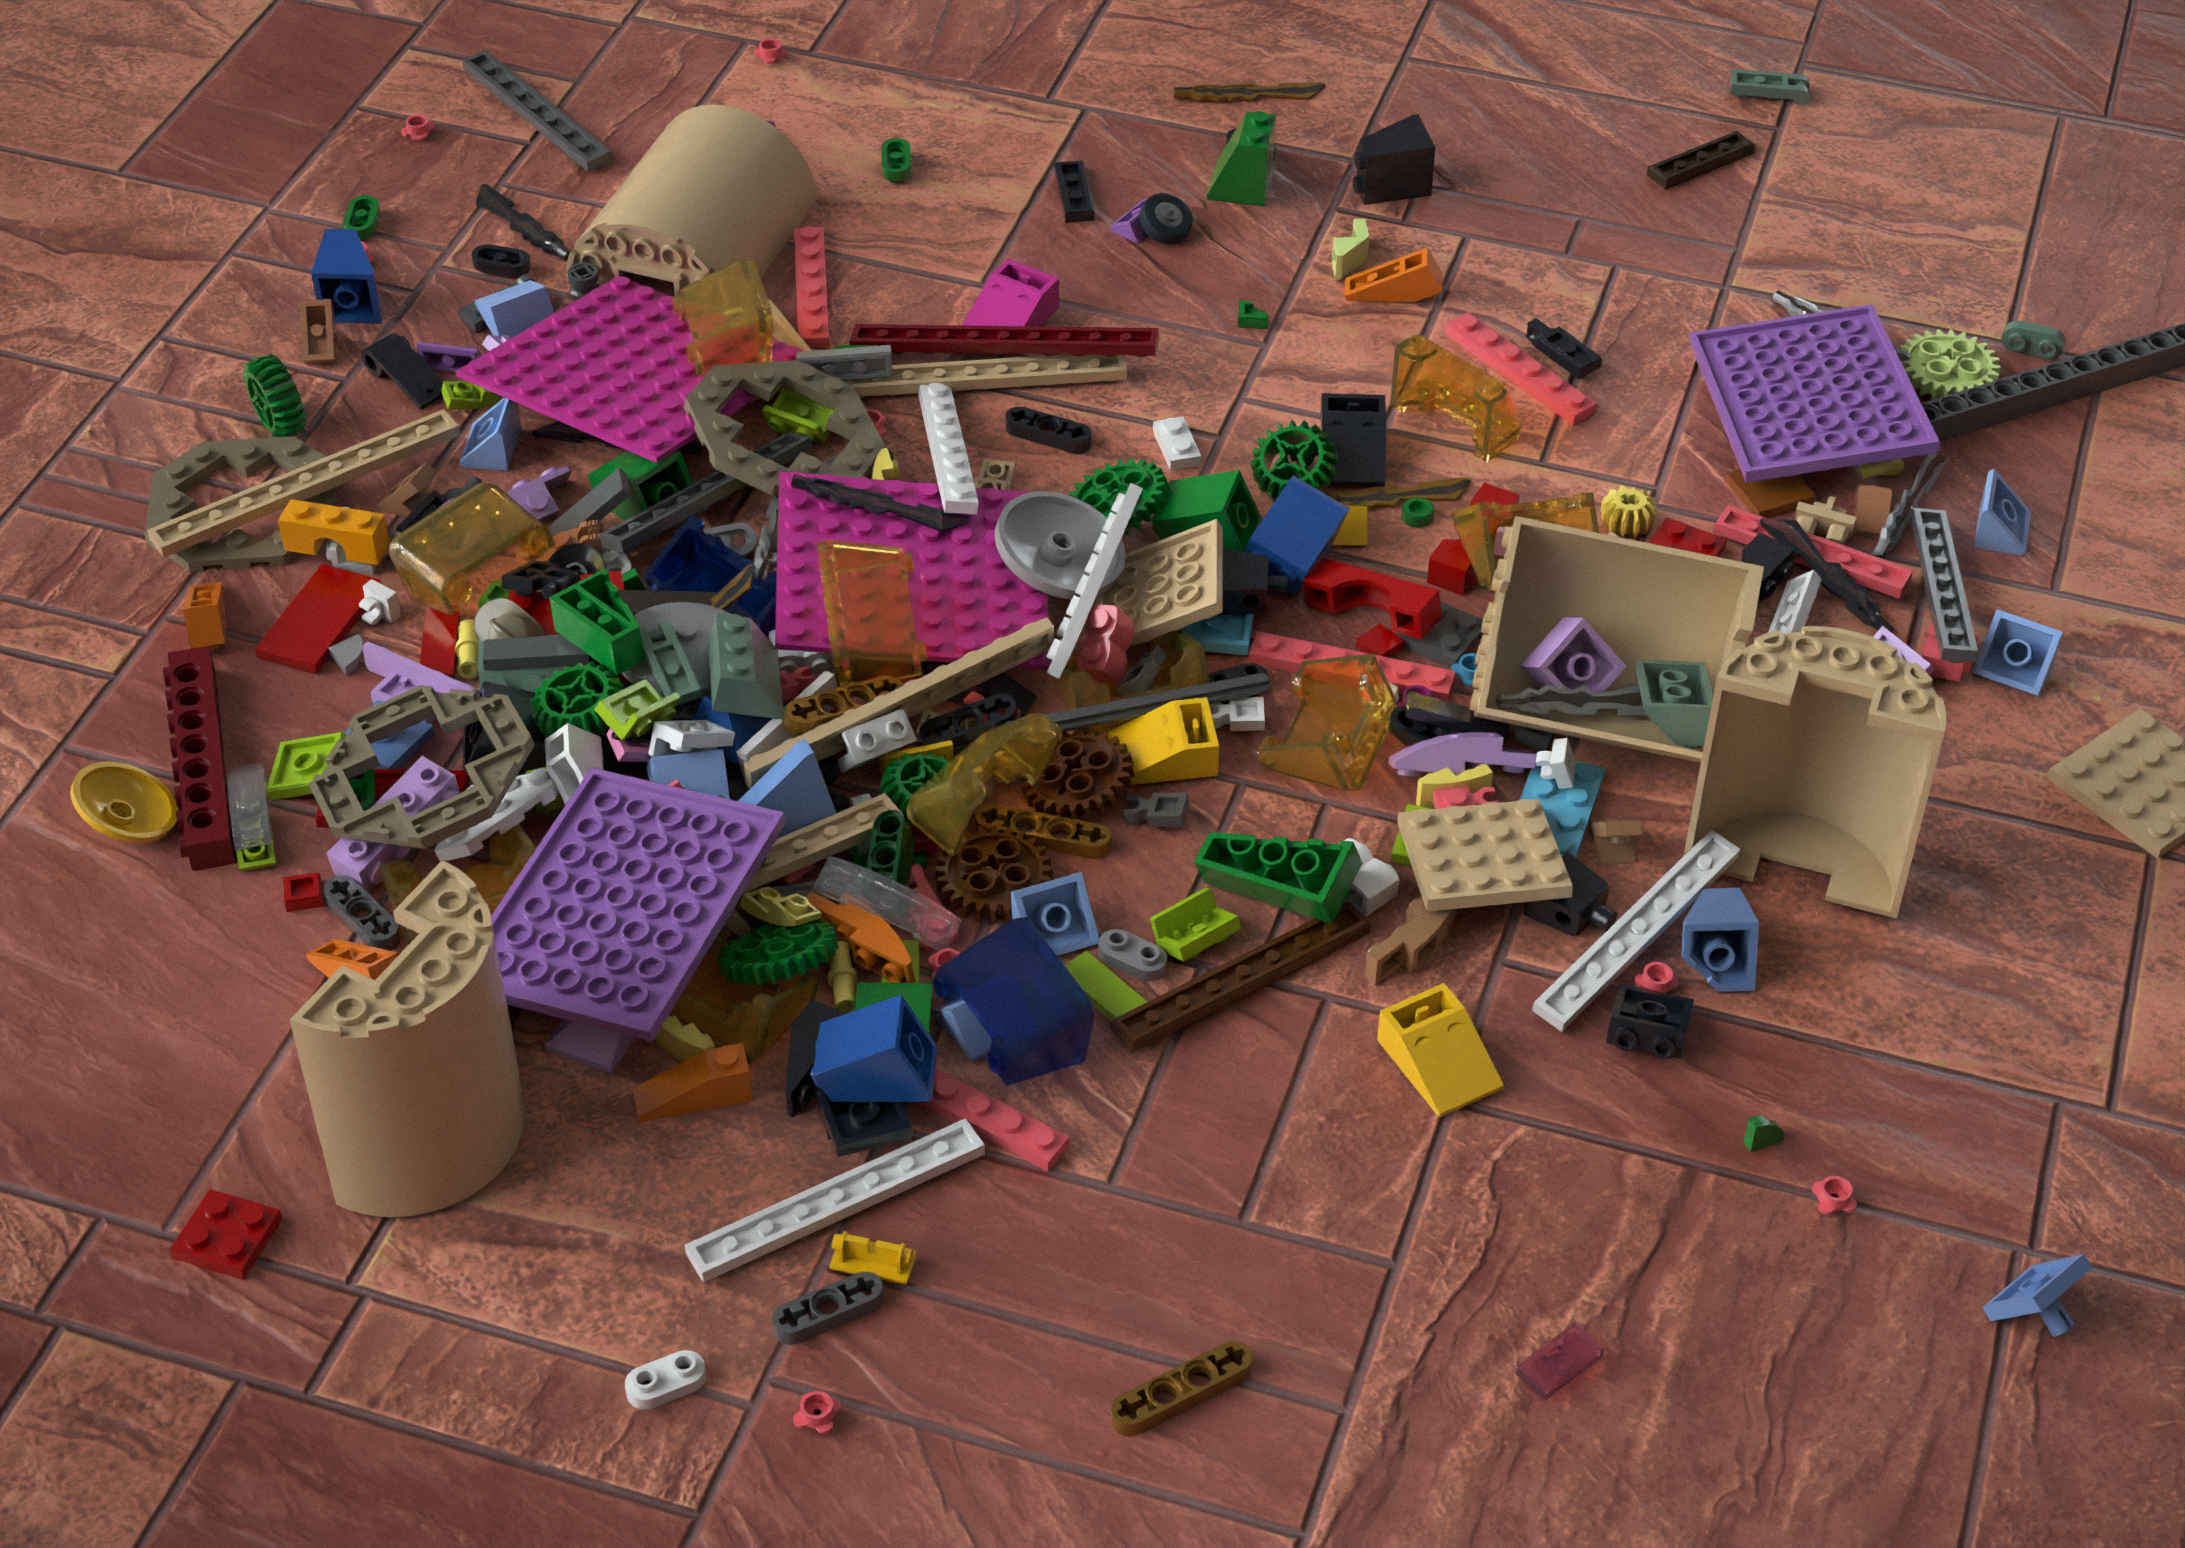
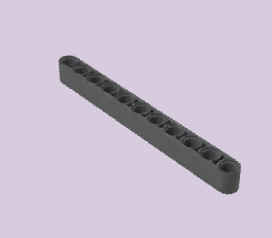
M2185 324L2175 325L1921 404L1939 441H1945L2185 366Z

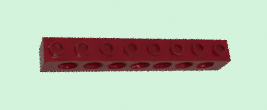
M210 646L168 652L169 667H163V675L166 688L171 687V690L165 691L168 711L173 710V713L167 714L170 734H175V737L169 738L170 749L173 759H178V761L172 762V772L175 783L180 782V786L174 787V795L177 807H182V811H176L179 832H184L185 836L178 837L182 858L189 857L192 871L236 864L216 671Z

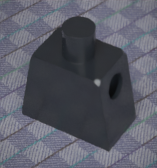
M1223 549V612L1215 616L1263 613L1265 611L1266 595L1286 596L1288 576L1268 575L1269 559L1266 556Z
M1566 852L1562 859L1573 885L1572 897L1525 902L1523 915L1571 936H1578L1591 923L1605 932L1608 931L1616 921L1617 912L1606 907L1609 891L1607 882L1572 854Z

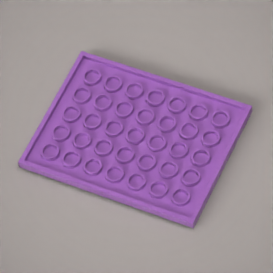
M1873 304L1689 333L1690 345L1745 482H1761L1771 478L1793 477L1803 473L1824 472L1835 468L1856 467L1867 463L1888 462L1899 458L1920 457L1939 452L1940 441Z
M590 768L491 915L507 1004L653 1042L785 826L786 818L784 812Z

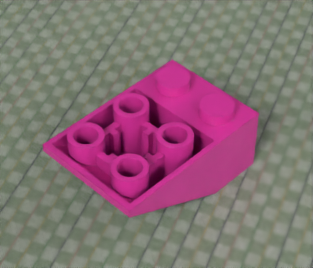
M1007 259L990 275L962 325L1041 326L1059 308V278Z

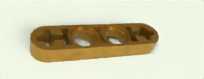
M880 676L793 700L785 708L782 724L787 731L793 734H805L819 724H825L842 716L850 709L863 706L854 703L850 699L851 697H859L865 700L866 703H869L881 694H888L902 687L903 683L893 676ZM821 706H832L837 710V713H828Z
M993 804L982 806L976 812L977 833L978 827H982L986 833H991L993 826H997L999 833H1004L1008 828L1007 823H1010L1012 835L1016 836L1021 832L1017 827L1029 824L1035 827V829L1025 832V841L1035 837L1037 838V847L1045 846L1048 851L1099 859L1108 855L1111 850V832L1109 828L1099 823ZM1056 831H1065L1070 835L1066 838L1058 839L1051 834Z
M1240 1341L1223 1343L1119 1395L1111 1404L1110 1423L1113 1430L1122 1436L1132 1437L1139 1435L1245 1381L1252 1373L1253 1353L1250 1347ZM1232 1358V1360L1235 1362H1239L1242 1360V1363L1239 1366H1237L1234 1362H1230L1227 1364V1359ZM1203 1373L1210 1377L1211 1381L1207 1385L1196 1386L1189 1382L1188 1378L1192 1374ZM1164 1390L1172 1392L1176 1398L1171 1403L1161 1404L1154 1400L1153 1396L1157 1392ZM1127 1411L1130 1415L1136 1413V1418L1131 1419L1128 1415L1122 1417V1412Z

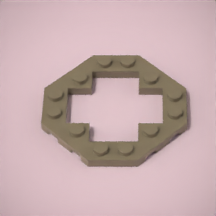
M798 360L714 365L685 399L684 409L687 415L692 416L695 422L694 429L702 446H706L710 453L709 460L713 468L770 495H779V471H797L819 475L831 474L854 478L866 477L874 467L879 451L885 448V444L854 386ZM783 386L833 409L834 412L828 418L825 428L850 441L831 465L801 452L791 466L786 468L773 460L735 444L734 442L742 433L744 424L719 412L739 389L769 401L778 389Z
M294 436L201 442L153 473L144 532L146 543L156 549L149 539L148 529L197 510L195 500L183 492L225 465L248 478L271 462L290 472L327 456ZM336 487L303 501L336 506ZM238 528L214 545L208 541H203L167 557L186 570L193 572L204 571V568L209 565H223L224 570L251 568V563L269 562L270 567L285 566L302 553L284 550L280 529L260 542Z
M420 685L355 714L348 724L349 733L344 740L337 741L326 758L327 767L321 775H315L309 786L334 837L425 849L492 818L535 745L508 695L494 694L491 698L478 697L475 691L450 689L449 693L435 692L433 687ZM434 715L446 735L460 730L473 722L480 721L496 751L464 765L475 787L408 817L398 796L363 811L348 779L380 765L370 744L386 739L390 735L412 725L419 724Z

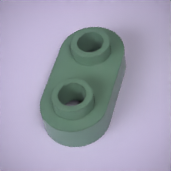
M2019 320L2008 323L2004 328L2001 338L2003 346L2011 352L2049 360L2058 358L2063 353L2066 344L2065 335L2059 329Z

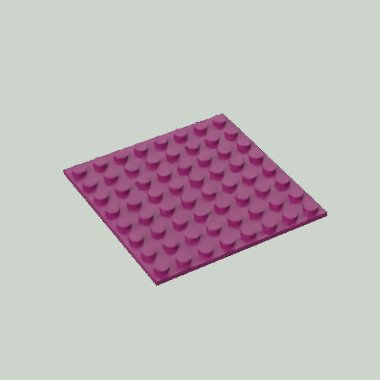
M617 276L456 370V377L658 463L698 437L694 429L695 422L692 416H688L684 409L685 399L714 365L797 360L796 352H801L802 350L777 341L774 337L755 332L749 327L740 326L728 321L722 316L706 312L700 307L679 301L673 296L657 292L651 287L630 281L627 277ZM739 389L719 413L730 416L756 399L757 396Z
M779 471L775 649L952 663L962 658L968 652L977 651L992 644L1000 637H1006L1021 630L1029 623H1035L1046 617L1048 618L1047 594L1031 587L1018 578L1002 560L995 543V527L1004 507L1014 498L1030 492L975 488L979 502L977 514H961L970 517V523L964 520H946L934 515L884 506L876 500H859L877 508H893L936 523L961 524L960 527L940 532L891 512L877 515L866 508L852 509L850 506L837 505L827 499H818L807 491L791 487L792 478L796 474L807 478H820L843 483L844 486L891 495L894 501L917 507L918 503L944 510L937 484ZM1048 651L1013 668L1048 670L1051 659L1046 657Z

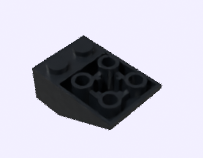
M1322 393L1321 433L1326 432L1329 435L1330 441L1334 443L1336 449L1334 454L1338 458V463L1335 465L1336 476L1329 477L1330 485L1385 486V395Z

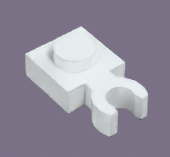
M1242 697L1229 700V704H1222L1221 702L1209 704L1215 729L1224 724H1230V731L1265 730L1264 697Z

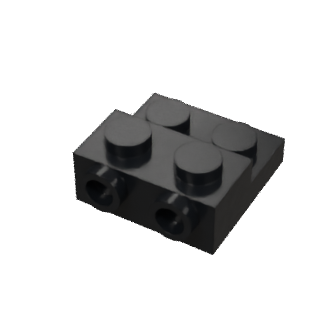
M1619 984L1606 1043L1613 1044L1624 1051L1636 1049L1650 1052L1661 1059H1681L1694 999Z
M823 1090L816 1092L820 1119L828 1140H832L838 1157L913 1138V1128L903 1102H831Z

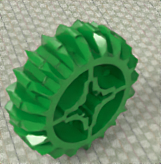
M273 354L259 356L246 363L243 371L244 381L249 399L258 415V419L262 421L273 437L298 435L306 426V413L300 397L301 394L297 390V384L294 383L292 375L287 371L286 366Z
M1291 419L1289 427L1284 428L1278 422V430L1276 432L1267 429L1266 435L1268 438H1258L1259 448L1252 449L1254 458L1250 462L1253 471L1252 476L1254 481L1258 483L1259 490L1263 493L1267 492L1271 500L1280 495L1292 476L1299 478L1321 492V486L1330 487L1331 481L1329 477L1336 476L1335 465L1338 463V458L1334 454L1336 449L1334 443L1330 441L1329 435L1326 432L1321 433L1320 428L1316 424L1309 427L1308 422L1303 420L1300 426H1296L1295 421ZM1279 453V459L1274 463V467L1270 469L1274 457ZM1318 455L1315 467L1309 472L1308 467L1314 462L1313 458Z
M580 661L575 667H569L565 664L564 670L560 672L553 670V677L542 679V687L534 689L535 697L531 699L532 716L544 737H549L567 723L597 736L606 737V731L610 727L594 709L600 700L625 688L623 683L620 682L619 676L615 675L613 670L607 669L605 664L597 666L594 661L589 662L586 666Z
M918 751L913 757L904 753L902 759H893L892 764L887 766L886 771L883 773L879 788L880 795L885 793L902 812L908 825L916 821H927L939 829V834L943 829L952 832L955 826H962L966 818H969V814L972 812L976 797L973 778L967 776V768H958L957 760L949 762L945 759V754L941 757L933 756L932 752L928 755H922Z

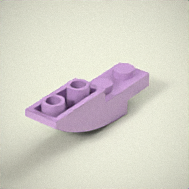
M1467 732L1438 736L1411 745L1390 756L1388 764L1394 769H1398L1397 774L1418 777L1419 771L1434 773L1446 767L1455 775H1459L1465 770L1466 762H1468L1469 768H1475L1483 764L1489 767V764L1503 765L1502 770L1506 772L1523 773L1524 768L1535 769L1536 754L1529 750L1503 748L1504 737L1497 733Z

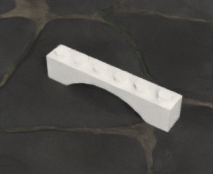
M567 723L545 739L546 770L556 784L566 805L590 768L603 770L601 737Z

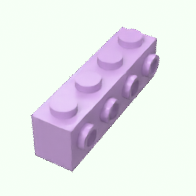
M421 756L372 807L398 796L408 817L460 794L453 773ZM341 838L326 854L333 874L336 876L345 875L352 877L368 892L375 884L380 883L385 878L387 872L399 859L404 858L409 853L411 847Z

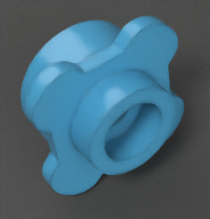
M1474 653L1461 656L1459 664L1455 663L1451 667V670L1455 671V675L1461 678L1463 684L1472 687L1475 669L1478 667V665H1475L1476 654Z

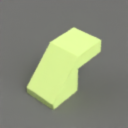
M1365 218L1354 219L1352 237L1333 238L1332 266L1335 280H1342L1367 261L1369 233Z

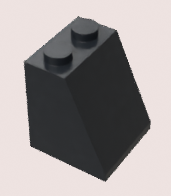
M1419 114L1411 115L1359 140V151L1355 152L1354 156L1357 176L1353 177V189L1355 194H1359L1364 205L1431 196L1436 147Z
M484 681L478 697L491 698L494 694L508 695L535 746L517 775H524L526 771L546 767L545 739L548 737H544L543 733L540 732L532 716L531 699L535 697V692ZM479 720L463 728V771H467L464 765L496 751Z

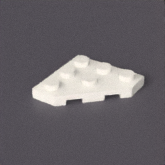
M539 768L529 774L516 776L492 818L448 837L437 844L434 852L440 862L442 860L448 861L473 855L484 847L481 841L489 838L495 831L498 830L501 835L525 820L526 818L523 813L532 809L538 802L545 806L556 799L559 791L548 771L544 768ZM474 784L469 786L465 791L475 787Z

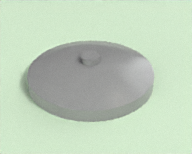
M1030 492L1014 498L1004 507L995 527V543L1004 563L1022 581L1046 594L1064 599H1072L1074 595L1080 597L1079 594L1075 593V590L1082 575H1090L1084 572L1092 553L1099 554L1093 551L1101 532L1107 535V532L1102 531L1107 518L1098 510L1077 498L1056 492ZM1122 539L1119 542L1096 597L1104 594L1115 585L1124 568L1126 555Z
M675 602L653 606L635 614L634 617L640 626V630L646 628L648 631L659 627L658 624L661 622L670 621L701 688L702 697L703 695L711 696L708 656L709 639L715 614L729 615L730 613L705 604ZM646 657L643 662L622 672L633 685L646 679L663 697Z

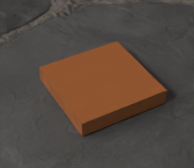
M1741 469L1728 472L1725 482L1750 512L1765 518L1796 510L1799 502L1814 505L1816 495L1798 475L1771 478L1761 482H1745Z

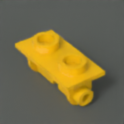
M843 1231L842 1234H834L832 1249L835 1252L829 1269L851 1274L871 1272L879 1276L881 1280L907 1285L917 1251L907 1248L906 1243L899 1245L879 1240L872 1242L869 1238L850 1235L849 1232Z

